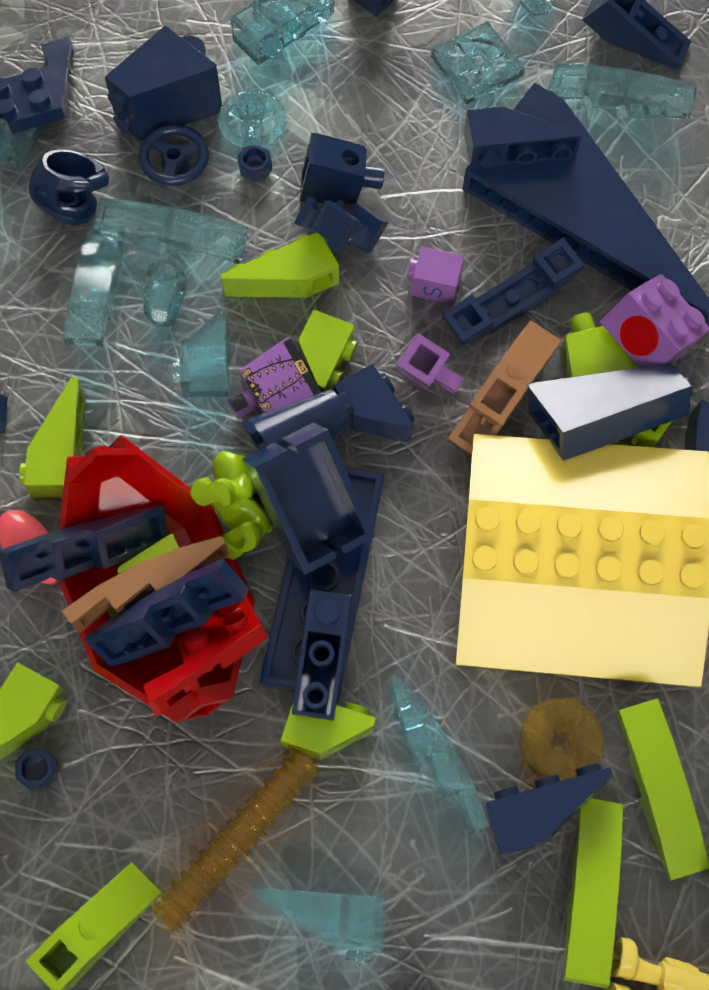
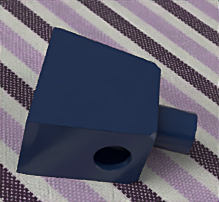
M311 132L301 173L300 202H305L308 197H313L317 200V203H324L325 200L336 203L338 200L343 199L348 204H355L358 201L362 187L382 189L385 170L381 167L366 165L367 149L364 145Z

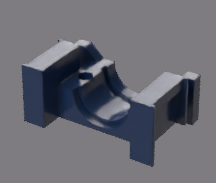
M308 197L294 223L299 227L313 229L328 240L327 244L335 249V253H342L346 246H356L364 253H371L389 222L365 207L362 203L355 202L350 213L345 210L348 203L343 199L338 200L336 203L325 200L320 209L317 207V200L313 197Z

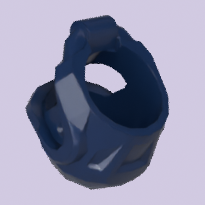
M65 149L51 150L44 154L31 173L29 193L40 210L57 219L63 225L84 224L94 218L98 205L95 196L91 192L108 186L109 176L105 171V167L100 162L82 153Z

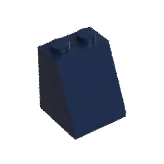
M166 25L105 76L109 92L107 97L113 107L115 115L113 120L121 131L126 134L130 132L140 141L144 140L148 134L159 127L174 124L187 125L218 114L223 110L217 64Z

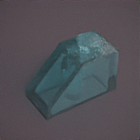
M217 312L180 346V361L173 362V378L175 384L181 385L184 397L229 396L228 325L225 312Z

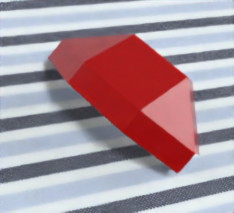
M122 435L109 447H95L89 450L85 456H67L59 530L119 513L161 505L164 509L168 535L173 533L179 547L222 537L225 534L212 506L196 504L190 495L191 488ZM225 558L224 560L247 585L237 560ZM129 560L104 570L93 567L59 581L68 606L98 585L118 575L117 569ZM249 589L246 596L252 607H254L255 601ZM106 612L79 633L92 668L99 675L149 705L143 685L184 664L177 641L172 642L171 646L166 649L148 654L140 659L137 658L110 667L84 641L87 634L111 619L109 613ZM242 657L225 669H222L217 664L213 667L214 670L206 672L199 677L200 687L195 691L185 692L183 689L167 700L171 708L165 711L163 715L177 723L208 716L234 697Z

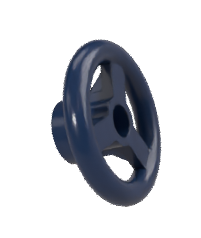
M166 125L155 129L145 137L139 148L138 159L141 169L152 181L166 186H179L195 180L203 173L208 164L209 149L205 139L196 130L184 125ZM179 135L193 142L183 146L169 145L162 138ZM151 148L161 153L163 174L154 169L150 163L149 153ZM198 154L196 164L190 169L189 159L193 155Z

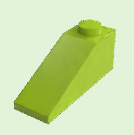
M70 378L28 446L26 463L20 464V484L25 486L33 499H62L67 456H82L86 393L79 378Z
M18 662L0 689V760L46 730L50 722H56L67 704V701L64 699L68 693L60 685Z

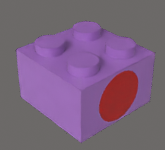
M662 274L630 291L599 321L639 367L672 363L709 332V326L705 323L702 313L698 309L691 307L680 295L677 285L673 281L666 279Z

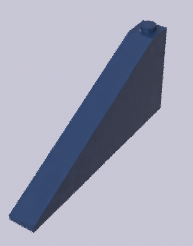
M534 83L513 110L581 131L582 138L576 158H569L564 161H536L526 165L518 163L497 165L493 168H470L469 165L465 170L462 190L553 244L564 238L584 263L631 291L662 274L666 279L673 281L677 285L680 295L691 307L698 309L702 313L705 323L709 326L708 296L566 101L557 96L553 91Z

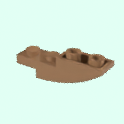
M530 320L474 397L468 410L448 437V442L472 457L474 434L497 436L517 405L528 392V385L534 383L562 340Z

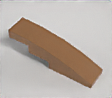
M220 536L179 547L139 563L98 585L61 612L75 629L81 633L111 608H114L119 613L171 582L216 561L225 559L230 555L226 542Z

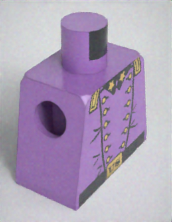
M287 337L240 370L241 383L245 391L228 398L227 401L236 419H239L254 411L260 415L322 392L290 337Z

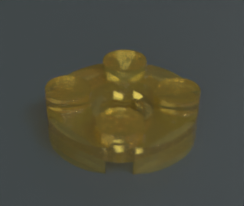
M554 698L541 702L529 712L521 727L519 748L525 763L535 774L542 778L559 775L560 781L577 777L575 769L598 762L604 752L603 733L595 715L574 698ZM554 730H560L562 733L570 735L571 740L568 742L570 749L568 751H564L561 746L554 748L551 745L550 741L555 738Z

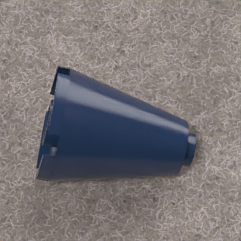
M333 389L251 417L244 421L243 425L259 450L274 442L282 447L285 446L282 438L311 423L328 429L334 441L353 422L350 414L355 410L343 391L336 394Z

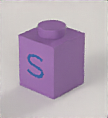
M421 246L418 260L411 259L407 273V280L412 281L411 296L453 305L462 273L464 256Z

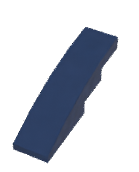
M155 505L77 524L1 549L0 560L7 589L17 592L49 578L61 581L93 567L104 570L135 557L168 536L164 509L161 505Z
M221 559L154 591L87 634L84 641L110 667H114L170 647L177 634L207 624L213 611L243 601L249 587L228 563Z

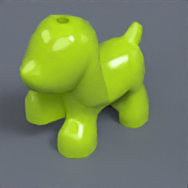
M222 451L216 455L212 466L215 481L212 482L207 477L196 480L192 484L190 495L196 504L212 506L223 523L229 527L231 531L224 534L221 538L226 542L230 553L226 558L235 560L244 552H249L259 545L260 539L266 533L272 531L273 525L270 524L269 515L252 497L257 490L242 460L247 456Z

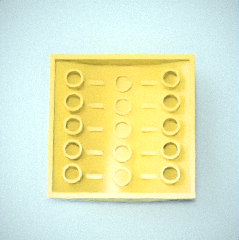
M474 434L456 666L700 688L702 685L709 630V452L608 444L563 461L549 439Z

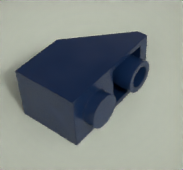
M373 364L334 385V392L339 394L343 391L355 410L350 414L353 421L350 426L354 431L402 442L411 439L413 423L415 422L411 410L405 403L400 404L393 394L395 391L392 382L385 373L380 375Z

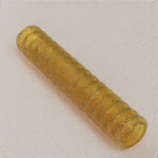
M292 748L290 751L291 757L288 760L286 758L282 759L281 764L283 766L279 770L277 768L273 769L272 774L274 776L270 780L268 778L263 780L265 786L261 790L259 788L254 790L256 796L252 800L250 798L245 800L247 806L243 810L241 808L236 810L238 816L234 820L229 818L226 821L229 826L225 830L220 828L217 831L219 837L215 841L212 838L208 841L210 847L206 851L201 849L198 852L201 857L197 861L192 859L189 862L191 868L188 871L182 870L180 872L182 878L178 882L173 880L170 883L172 889L169 892L163 891L160 894L163 899L159 903L154 901L151 904L153 913L172 931L180 932L183 929L181 923L184 920L188 922L191 920L192 916L190 913L194 909L199 911L202 907L200 902L203 898L208 900L211 897L209 892L212 888L217 890L220 887L218 883L222 877L227 879L230 876L228 870L231 867L236 869L239 866L237 860L241 856L244 859L248 856L246 850L250 846L252 848L257 846L255 840L259 836L265 837L266 832L264 830L268 826L273 828L275 825L273 820L277 816L281 818L284 815L283 809L286 806L290 808L293 805L292 799L295 796L299 798L302 795L301 789L303 786L308 788L311 785V777L317 778L320 775L318 766L302 751Z

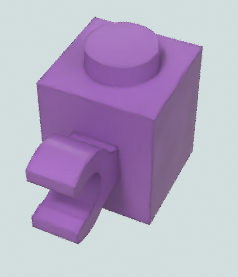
M420 333L411 338L392 368L423 389L429 387L435 381L442 388L453 393L458 390L464 380L443 366L450 353Z

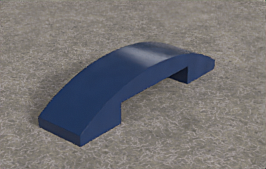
M562 238L534 255L533 262L529 266L478 298H475L472 294L442 313V317L462 344L472 342L504 327L535 308L574 278L584 268L585 264L567 241Z

